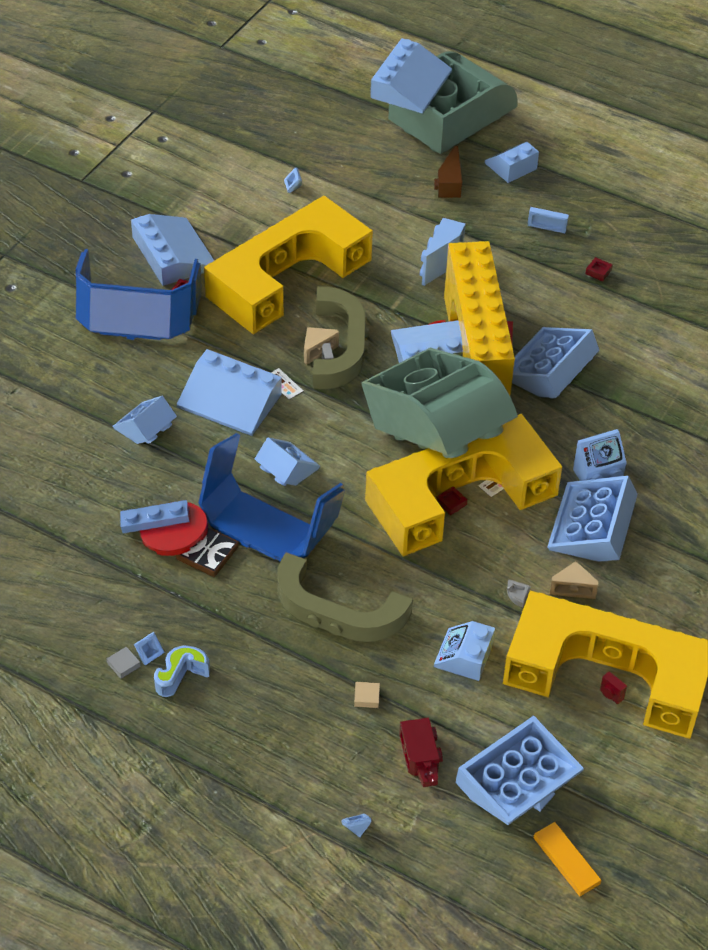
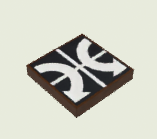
M208 528L204 540H200L192 546L190 551L176 555V559L215 578L237 550L239 542Z

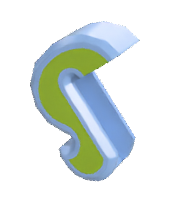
M183 645L173 648L165 659L166 670L158 668L155 671V690L162 697L174 695L187 670L204 677H209L210 662L207 654L201 649Z

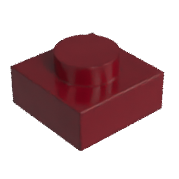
M595 257L586 268L585 274L604 281L612 271L613 264Z
M454 486L436 496L437 502L450 516L465 507L468 499Z
M609 671L602 677L600 691L606 698L611 699L618 705L625 698L627 685Z

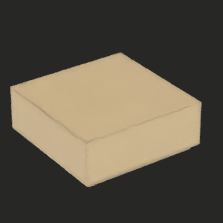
M356 682L354 707L378 708L380 683Z

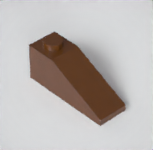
M458 146L453 147L439 168L438 177L434 178V190H437L438 198H461L462 178Z

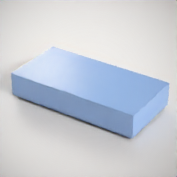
M531 207L528 226L565 234L569 215Z

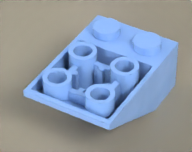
M442 218L440 224L435 226L433 237H430L428 240L427 250H423L421 255V261L423 262L420 270L422 285L425 286L446 273L448 243L464 242L465 223Z

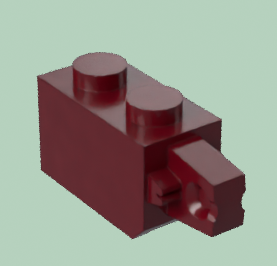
M429 717L400 721L399 737L408 773L413 776L418 775L423 787L438 785L439 762H443L441 748L436 747L435 743L437 741L436 727H431Z

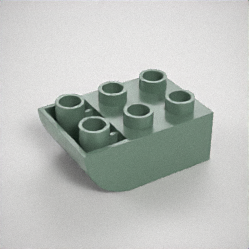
M454 51L443 52L436 56L451 67L452 72L423 114L389 104V120L401 127L406 133L413 135L428 145L431 150L440 154L448 151L456 144L474 135L518 106L517 94L511 86Z
M428 348L361 382L375 429L394 435L396 440H408L416 443L421 449L430 448L441 452L445 458H454L465 454L469 449L467 444L478 438L489 439L500 435L503 432L502 425L518 417L506 388L486 365L477 360L434 348Z

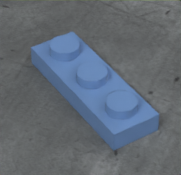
M184 500L121 511L122 533L189 522L188 502Z

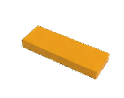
M556 822L534 833L535 841L579 897L601 884L599 876Z

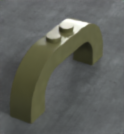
M317 287L316 315L338 317L348 326V347L345 353L335 359H314L313 389H331L349 383L361 372L364 364V352H368L369 340L365 339V337H369V325H365V311L362 304L352 294L337 288Z
M286 552L279 563L277 572L278 596L283 607L292 616L308 623L312 627H319L334 635H340L351 640L371 642L388 638L404 627L412 614L413 599L391 591L383 606L371 612H359L305 591L300 585L307 574L306 559Z

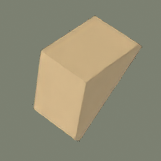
M307 327L304 363L307 365L313 362L314 359L320 358L324 343H330L332 350L339 347V331Z
M575 561L552 577L549 595L596 599L598 581Z

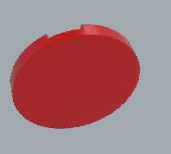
M188 502L189 522L140 530L144 546L163 556H174L190 551L192 546L200 540H204L208 532V522L204 511L199 506Z

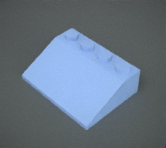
M401 38L371 79V98L423 114L452 72V68L419 43Z
M147 214L131 219L132 237L162 286L177 282L179 279L190 278L195 259H198V262L201 263V274L204 273V267L214 261L187 218Z
M458 320L391 330L399 363L428 348L463 357L462 337Z
M542 327L516 354L512 383L539 397L556 398L599 351L593 330Z
M206 349L195 364L177 402V408L252 436L282 395L281 376Z
M629 476L567 482L547 548L550 551L598 562L620 560L637 498V492Z
M532 716L460 766L455 783L473 802L509 825L580 774L584 768L539 720Z

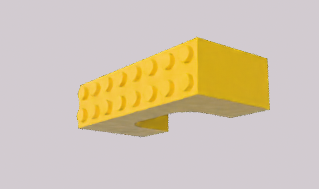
M322 196L204 267L205 297L254 335L284 316L283 285L273 278L274 276L299 261L316 260L344 278L372 260L373 230L326 196Z
M490 242L448 243L444 292L449 322L459 321L463 357L480 361L499 378L510 396L515 357Z
M522 413L515 419L503 424V432L500 435L489 439L478 438L468 443V451L461 456L445 458L441 452L428 448L366 472L365 501L402 556L414 553L443 540L445 512L435 497L452 486L457 489L479 480L496 482L504 488L519 510L558 496L562 465Z
M529 592L506 657L503 677L504 685L549 698L559 667L571 659H586L628 671L642 677L648 683L651 690L643 725L691 739L708 677L707 639L693 637L682 632L662 628L658 625H651L636 619L615 615L612 612H605L590 606L576 604L565 599L548 596L544 593Z

